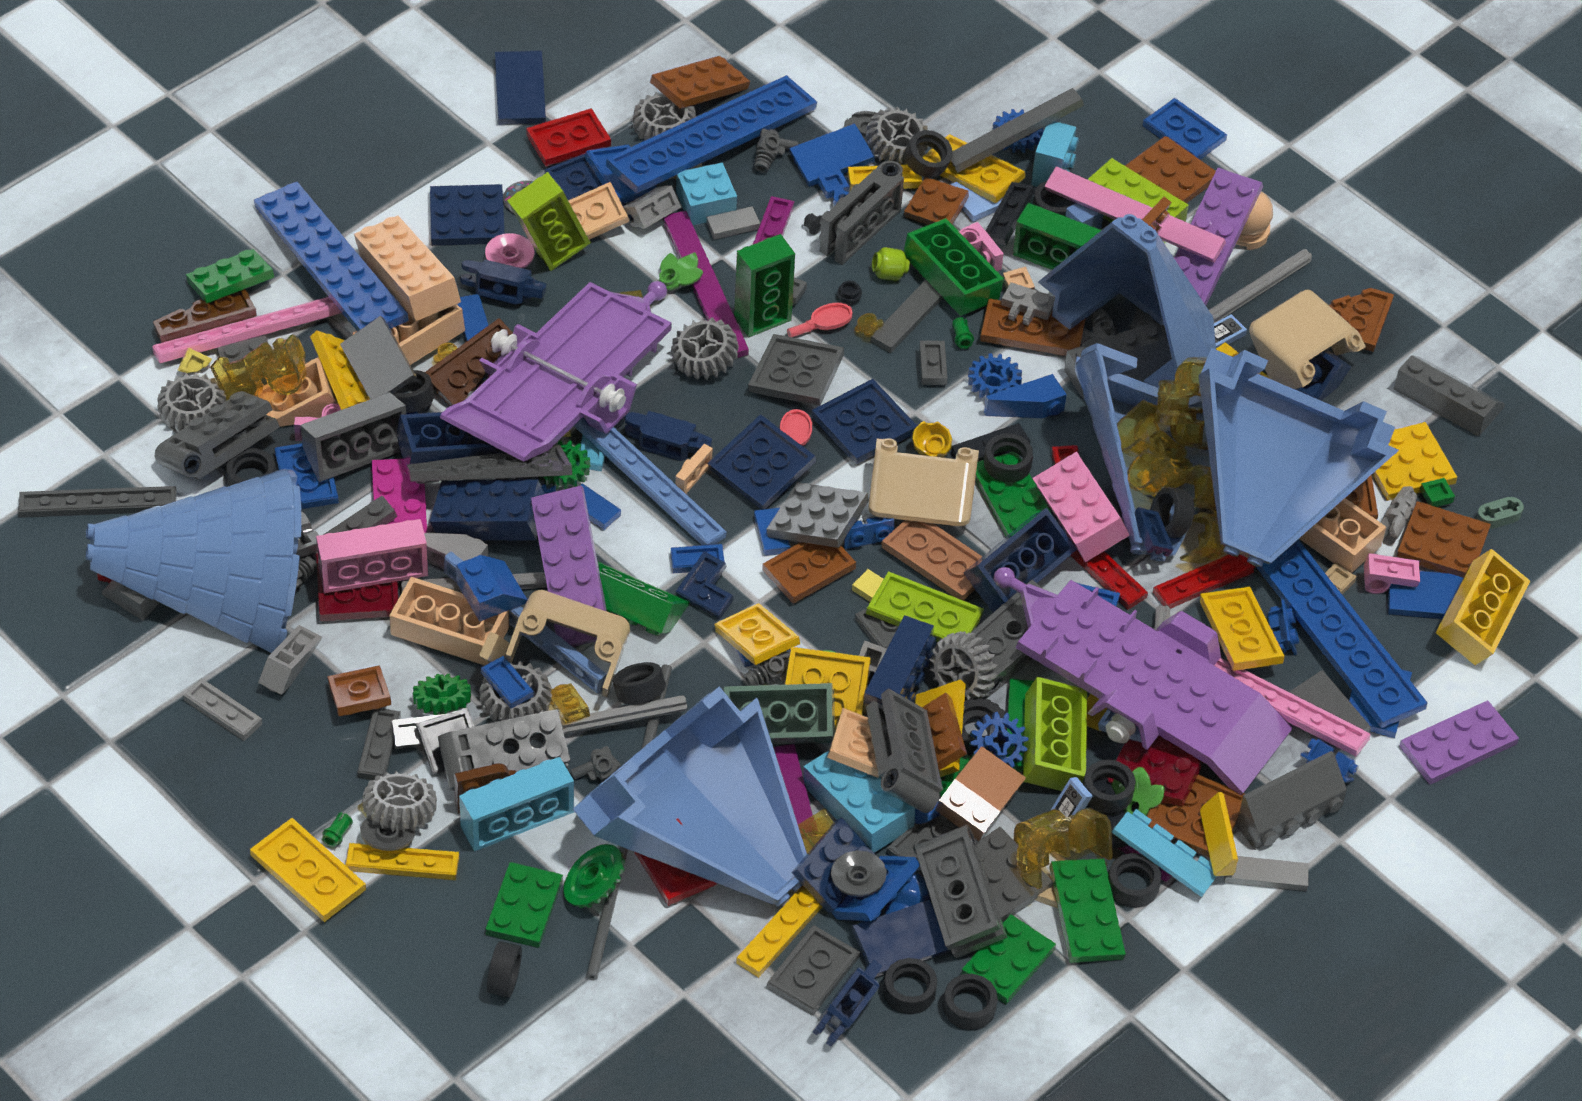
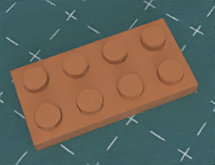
M904 520L882 540L883 549L955 598L964 601L975 590L963 572L982 556L935 524Z

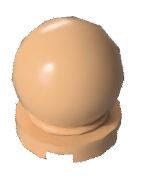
M1260 193L1236 244L1246 246V250L1258 249L1265 245L1270 235L1273 206L1265 193Z

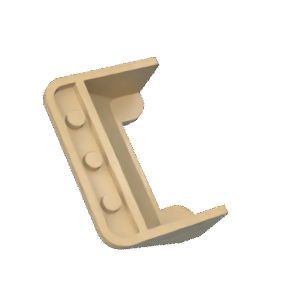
M1311 290L1301 291L1254 320L1249 329L1251 339L1259 356L1268 360L1265 370L1269 379L1292 389L1302 388L1311 382L1315 374V368L1309 360L1330 346L1335 355L1357 352L1365 348L1360 333Z
M889 438L877 439L868 511L872 515L952 526H965L970 523L979 450L963 447L958 450L956 459L898 453L895 440Z

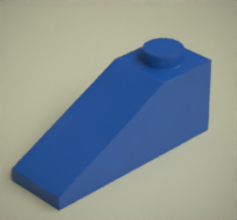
M1050 374L987 395L985 398L984 414L997 417L1045 418L1057 415L1065 410L1067 394L1055 376Z

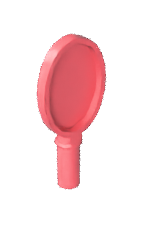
M843 303L823 305L812 313L809 321L788 328L787 334L789 337H795L815 329L830 330L842 327L852 319V309Z
M798 409L790 410L783 416L780 429L804 446L812 434V421L806 412Z

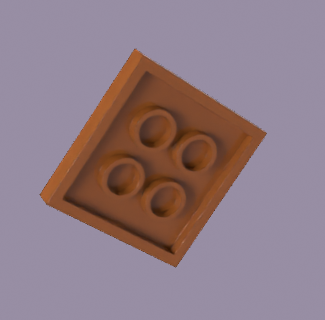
M1167 136L1160 139L1125 165L1185 203H1188L1207 189L1216 172Z
M1417 501L1396 557L1419 561V566L1464 578L1473 560L1480 556L1491 524Z
M1198 775L1184 806L1161 802L1158 806L1150 809L1147 817L1152 821L1148 826L1153 829L1157 823L1174 836L1171 843L1176 844L1180 840L1198 854L1210 858L1200 813L1201 807L1218 792H1222L1225 797L1233 832L1237 824L1242 798L1245 794L1240 795L1225 785Z

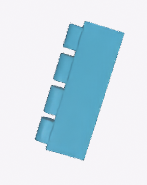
M1136 809L1133 814L1127 811L1112 833L1202 897L1217 877L1213 874L1211 862L1203 856L1198 861L1194 860L1193 857L1197 853L1180 840L1175 845L1172 844L1171 840L1174 836L1157 823L1151 829L1148 825L1152 820Z

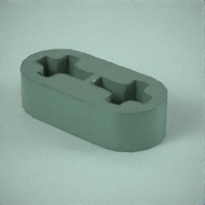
M1506 497L1480 506L1476 520L1491 524L1490 529L1511 524L1520 520L1524 505L1515 497Z

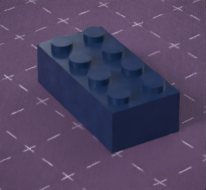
M442 412L400 415L396 438L406 470L409 464L504 452L441 419Z
M441 480L429 522L435 533L463 534L480 540H536L538 534L531 498L544 495L545 493L539 480Z
M1045 508L1030 516L963 573L994 613L1017 593V591L1010 587L1000 588L996 585L994 574L999 568H1010L1014 572L1015 578L1024 584L1031 580L1038 583L1074 553L1077 548L1049 510Z
M904 615L864 693L863 716L868 718L866 706L872 701L883 706L881 694L888 688L913 702L915 688H920L923 683L925 668H930L932 665L929 659L934 656V653L931 652L936 643V637H933L934 625Z

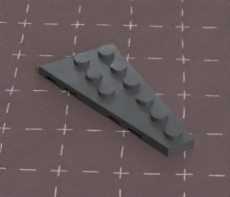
M560 445L553 446L548 451L524 462L506 452L407 465L410 481H415L418 484L435 480L486 478L508 480L512 477L572 475V465Z

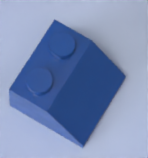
M479 555L456 564L457 584L479 622L526 604L527 598L505 561Z

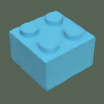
M1054 121L1045 127L1035 152L1031 185L1038 187L1039 184L1047 181L1056 166L1070 172L1069 168L1074 167L1076 154H1073V151L1075 152L1079 140L1078 137H1075V126Z
M723 163L684 170L676 175V193L683 210L687 211L692 225L706 223V217L737 210V195Z

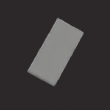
M753 207L706 217V223L714 240L758 230L760 227L759 219Z

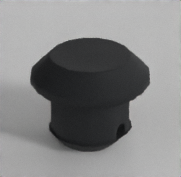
M810 213L804 218V226L809 228L810 234H816L821 231L820 220L822 215L816 216Z

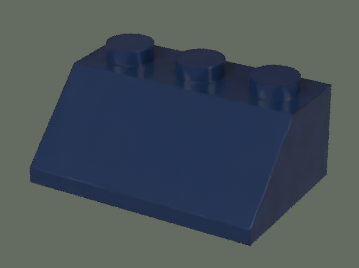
M1326 349L1309 360L1315 368V374L1311 382L1295 390L1322 401L1339 387L1351 366Z

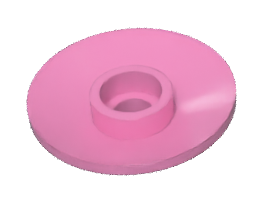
M502 234L489 241L485 249V256L490 261L525 268L534 258V247L527 238L521 235Z

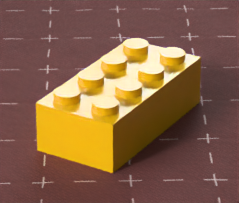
M1490 549L1473 560L1436 634L1474 665L1480 663L1494 654L1530 580L1494 550Z

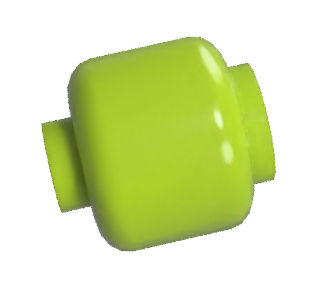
M883 247L879 252L874 253L871 266L872 271L875 272L878 278L898 281L904 274L908 273L910 263L902 250Z

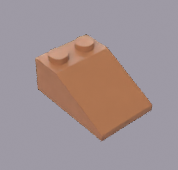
M981 746L941 797L935 810L959 828L968 825L974 838L979 841L1026 777Z

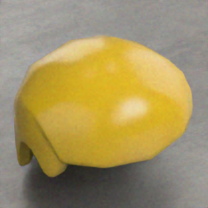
M938 421L935 423L921 422L914 429L912 436L915 449L920 455L943 458L952 447L953 439L949 429Z

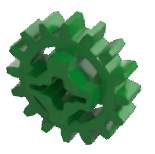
M559 440L558 445L561 446L572 465V475L538 476V480H544L546 487L553 484V486H556V490L559 486H563L565 490L568 488V485L577 487V481L584 483L585 476L590 475L591 464L588 451H581L580 444L574 447L570 440L566 445Z
M449 673L445 677L444 674H436L434 678L427 676L426 681L419 680L418 686H413V704H416V709H423L425 714L433 711V715H437L439 712L440 714H447L451 710L457 711L458 707L466 708V703L471 702V686L467 683V679L460 680L459 675L453 678L450 677Z

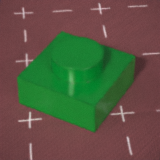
M1445 478L1421 483L1420 491L1429 505L1439 507L1454 503L1455 495Z

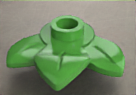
M669 253L662 260L659 281L666 285L667 290H674L680 285H691L701 278L703 271L697 268V254L692 253L677 259L676 256Z
M1139 767L1132 771L1136 780L1132 802L1123 810L1125 814L1127 811L1133 814L1131 806L1134 803H1138V810L1147 816L1149 809L1158 806L1162 802L1164 786L1151 785L1148 773L1143 767ZM1114 779L1112 788L1115 794L1125 791L1122 783Z

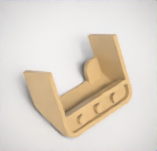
M545 590L533 592L519 616L506 652L508 662L512 663L522 633L530 636L537 635L544 629L546 621L597 638L595 643L597 657L611 663L602 688V695L607 697L630 634L628 621L621 616Z

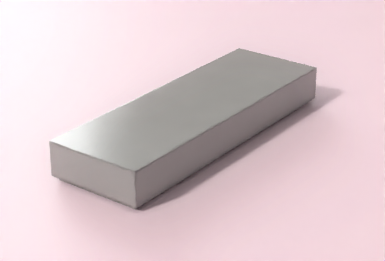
M202 678L183 695L185 702L243 741L262 725V718Z
M1238 856L1236 872L1234 875L1225 876L1224 883L1307 891L1308 863Z

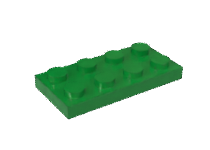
M1015 452L994 457L997 461L1006 465L1022 462L1019 454ZM984 460L977 462L975 482L1005 536H1008L1033 514L1045 508L1051 513L1030 474L1016 482H1002L994 479L987 473L984 468Z
M1105 859L1051 861L1049 869L1069 962L1123 960L1126 953Z

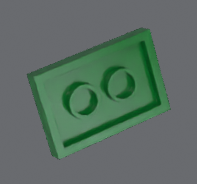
M254 249L244 250L236 256L220 259L212 265L199 267L193 272L186 274L190 286L206 303L275 278L273 269Z
M510 862L485 929L486 935L540 948L563 882V874Z
M1012 914L1003 922L1007 938L980 948L962 968L961 975L976 974L985 977L995 987L998 1000L1006 1005L1056 948L1055 942Z

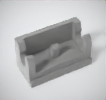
M671 185L656 187L623 208L626 214H630L634 221L629 223L632 227L645 229L681 208Z

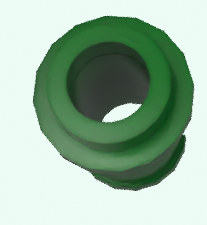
M962 317L955 319L952 322L955 332V344L961 349H967L972 346L974 336L969 331L967 319Z
M342 812L338 813L331 826L322 832L324 844L332 848L340 845L343 842V835L353 824L352 818L346 813L344 816Z

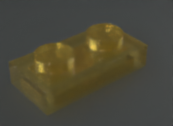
M571 683L560 684L552 689L550 703L554 709H558L560 718L565 724L590 716L588 705Z

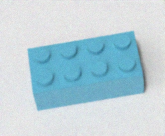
M829 751L804 766L806 789L836 819L842 817L874 853L914 826L915 808L883 791L881 788L882 778L880 776L877 778L827 758Z
M560 757L545 760L537 766L526 770H519L514 775L503 779H496L488 785L477 789H470L464 794L459 795L461 829L474 852L574 813L572 810L574 808V780Z

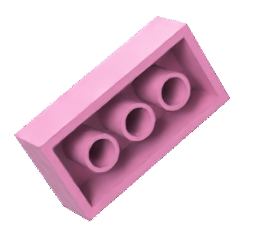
M1077 452L1033 478L1044 500L1085 562L1130 536L1122 519Z
M421 519L316 536L318 566L324 593L407 580L411 577L428 576L427 543Z

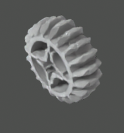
M655 92L654 96L646 95V98L640 99L638 105H635L632 122L635 133L638 134L639 139L646 141L695 118L694 106L680 109L664 94L659 95Z
M888 106L885 111L880 109L877 114L872 116L866 128L865 140L868 141V147L872 149L873 155H879V161L885 159L887 161H895L900 165L901 163L907 165L904 156L907 144L914 134L927 130L928 126L922 125L923 119H917L916 112L909 114L907 108L904 111H900L898 106L894 110ZM916 146L918 154L923 157L928 146Z
M702 317L701 321L697 323L692 319V325L687 326L684 324L683 331H677V337L672 339L671 353L674 364H676L681 373L685 372L688 378L693 375L697 380L701 376H704L706 380H708L710 375L718 377V372L726 373V366L733 367V360L737 359L739 345L736 341V334L732 331L729 324L725 325L722 320L716 322L713 317L709 321Z
M197 372L193 376H188L185 373L184 377L181 378L176 375L174 381L167 380L166 386L161 387L157 398L158 413H160L163 423H167L169 429L175 427L176 431L179 432L187 427L193 419L204 416L210 412L212 407L226 402V394H224L221 384H217L215 378L209 379L206 374L200 377Z
M965 631L955 634L951 633L937 642L938 646L932 650L934 656L929 660L934 663V666L930 668L931 671L935 672L933 681H938L939 686L961 679L966 684L964 701L970 698H982L990 693L989 689L995 685L993 679L998 676L993 671L998 666L992 662L995 654H989L988 649L990 645H982L983 638H975L974 633L966 634Z
M519 661L517 665H512L536 693L534 698H530L512 709L502 698L498 699L496 697V690L484 677L483 684L480 687V704L483 706L485 715L490 714L492 721H503L548 711L549 704L552 701V687L550 682H548L547 675L542 674L540 668L533 670L531 663L523 666L521 661Z
M397 771L394 774L385 772L383 777L376 776L375 780L369 781L368 786L365 787L363 792L362 806L367 819L372 820L373 825L381 824L382 829L391 828L392 832L397 829L402 830L404 833L406 829L415 831L416 827L424 828L425 823L431 822L436 812L437 796L436 791L433 790V785L427 783L426 778L419 779L417 774L408 775L407 771L404 774H399Z

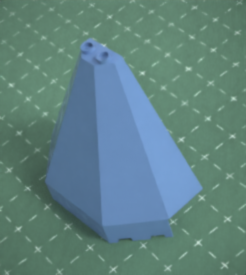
M1132 214L1118 217L1038 281L1040 285L1055 295L1052 316L1069 330L1120 293L1142 311L1152 316L1160 325L1163 324L1165 326L1172 359L1146 378L1144 383L1171 393L1177 390L1184 396L1199 385L1198 375L1201 374L1210 349H1216L1213 316L1156 230L1140 218Z
M1211 348L1201 374L1198 377L1220 541L1225 546L1223 552L1238 557L1240 554L1248 558V563L1262 567L1263 563H1272L1399 451L1389 446L1395 427L1383 422L1387 411L1362 401L1344 411L1258 374L1265 370L1268 362L1267 359L1244 350L1232 357Z
M720 687L716 688L650 741L572 809L595 837L765 902L775 904L777 907L790 897L787 892L791 888L793 891H796L802 886L800 881L791 872L807 855L758 698L739 711Z

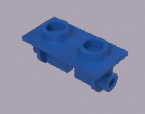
M894 518L866 519V524L864 525L861 520L855 521L844 539V549L881 542L894 530Z
M1281 599L1282 607L1274 606L1269 609L1267 614L1269 626L1272 631H1275L1273 634L1283 654L1286 650L1292 649L1294 655H1297L1296 644H1299L1297 630L1293 629L1292 625L1296 623L1293 608H1288L1284 599Z
M1311 739L1307 746L1311 749L1310 752H1303L1300 755L1306 758V763L1330 751L1334 752L1335 748L1320 739ZM1338 752L1335 757L1344 782L1354 781V778L1350 777L1349 774L1354 775L1359 766L1355 764V760Z

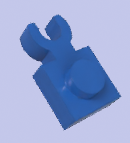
M841 170L818 176L820 188L827 199L834 198V206L841 197H845L849 193V185Z

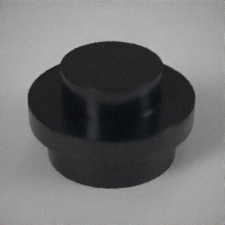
M849 280L841 284L838 288L837 296L842 302L856 303L862 297V290L857 282Z

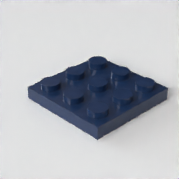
M502 184L430 186L431 246L488 244L494 237L505 234Z
M873 378L813 409L811 417L856 465L875 455L877 439L889 438L898 443L912 436L914 429L917 427L912 419Z
M760 414L708 462V468L752 503L764 510L816 462V456Z

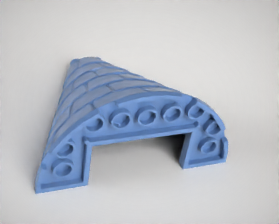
M1096 343L1083 349L1081 357H1076L1075 373L1082 388L1083 396L1093 421V428L1102 450V456L1113 483L1112 488L1122 512L1124 525L1130 535L1128 536L1131 544L1130 552L1151 555L1150 559L1154 561H1165L1166 556L1163 553L1158 555L1155 554V551L1152 553L1147 552L1137 527L1135 510L1138 507L1150 510L1154 496L1142 488L1135 474L1139 470L1159 474L1164 488L1172 487L1190 493L1195 506L1193 521L1195 520L1205 498L1213 487L1201 393L1182 397L1122 375L1120 373L1137 367L1138 358ZM1175 504L1171 507L1169 522L1172 520ZM1187 533L1179 538L1169 537L1173 547V551L1169 556L1176 555Z
M281 469L262 477H255L228 487L224 486L194 497L189 496L129 516L124 515L96 524L88 523L86 539L90 540V544L87 545L85 558L90 560V570L182 614L188 613L245 643L251 642L272 653L286 639L287 629L285 628L287 618L292 613L300 556L296 555L298 539L301 538L300 487L296 486L297 475L291 469Z

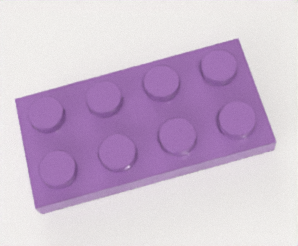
M1487 700L1402 739L1399 747L1431 785L1517 745L1519 737Z

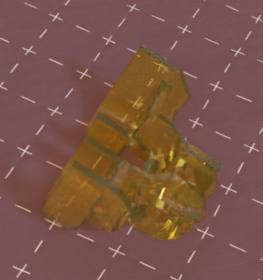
M294 334L290 335L286 340L282 337L277 338L272 344L274 350L267 342L261 343L260 346L242 359L229 362L228 358L218 357L210 366V369L220 389L224 391L226 400H229L230 396L234 393L241 391L260 397L263 392L264 385L262 379L264 378L271 389L279 394L291 395L297 392L306 380L307 375L305 367L306 355L299 338Z
M1188 357L1177 368L1175 380L1159 381L1155 422L1170 425L1171 435L1180 445L1208 450V444L1202 442L1204 421L1196 419L1197 413H1203V407H1189L1190 397L1201 396L1198 375L1201 374L1207 357Z
M1142 400L1119 420L1117 428L1121 440L1122 453L1131 457L1137 456L1131 462L1127 471L1129 487L1142 494L1153 495L1163 488H1177L1188 482L1194 476L1192 471L1193 464L1189 459L1185 458L1187 449L1160 430L1157 420L1161 417L1159 407Z
M1201 464L1194 465L1174 476V480L1194 485V506L1207 508L1214 513L1213 515L1202 512L1194 515L1192 522L1205 524V531L1198 534L1199 547L1180 556L1181 561L1201 564L1214 561L1225 554L1223 552L1225 546L1220 541L1211 467Z
M1091 808L1082 809L1075 815L1068 817L1060 811L1053 809L1020 822L1014 828V841L1018 844L1016 853L1017 869L1022 880L1037 889L1042 888L1041 868L1049 865V853L1056 852L1067 858L1070 857V850L1077 854L1090 848L1092 852L1108 860L1112 859L1110 820L1106 815Z

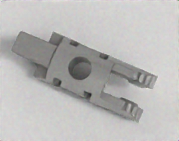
M1412 486L1403 487L1380 522L1386 526L1384 539L1388 537L1389 533L1392 538H1398L1410 518L1417 499Z

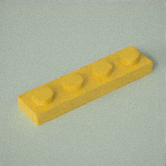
M802 885L737 956L736 963L759 978L821 910L822 906Z

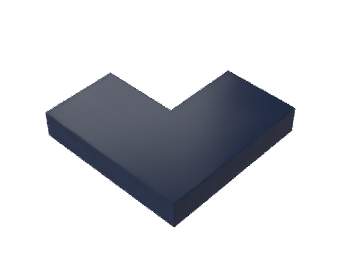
M704 551L675 591L676 596L689 601L694 606L720 619L734 600L732 594L714 585L726 569V563Z

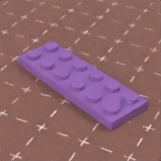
M1217 168L1191 224L1224 238L1226 244L1215 263L1181 248L1178 249L1174 257L1205 305H1207L1263 188V184L1260 181L1221 168Z
M577 486L532 497V507L548 592L606 611L584 488ZM554 624L556 634L572 647L596 642L597 638Z

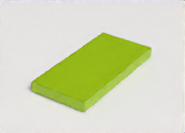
M889 571L866 610V614L898 627L904 615L934 625L933 637H936V642H939L951 633L955 634L960 631H965L966 634L971 633L978 625L984 609Z

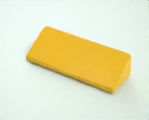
M1218 792L1201 807L1200 813L1213 874L1215 876L1234 875L1236 872L1238 856L1225 797L1222 792Z

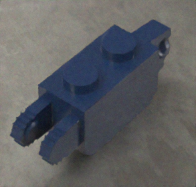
M486 259L482 263L471 260L462 262L461 267L463 271L476 275L464 273L460 276V283L475 287V292L480 296L519 304L525 298L531 299V297L542 299L546 293L547 283L535 280L531 276V270Z
M648 411L647 415L629 412L625 415V424H627L625 425V434L639 439V445L644 451L683 461L688 458L690 453L696 454L704 444L709 447L712 446V438L696 432V424L652 411Z
M874 959L865 970L858 967L847 978L819 1016L820 1021L814 1027L812 1033L817 1036L824 1030L826 1024L834 1029V1032L828 1036L826 1044L831 1047L839 1036L852 1025L879 988V982L874 978L883 966Z

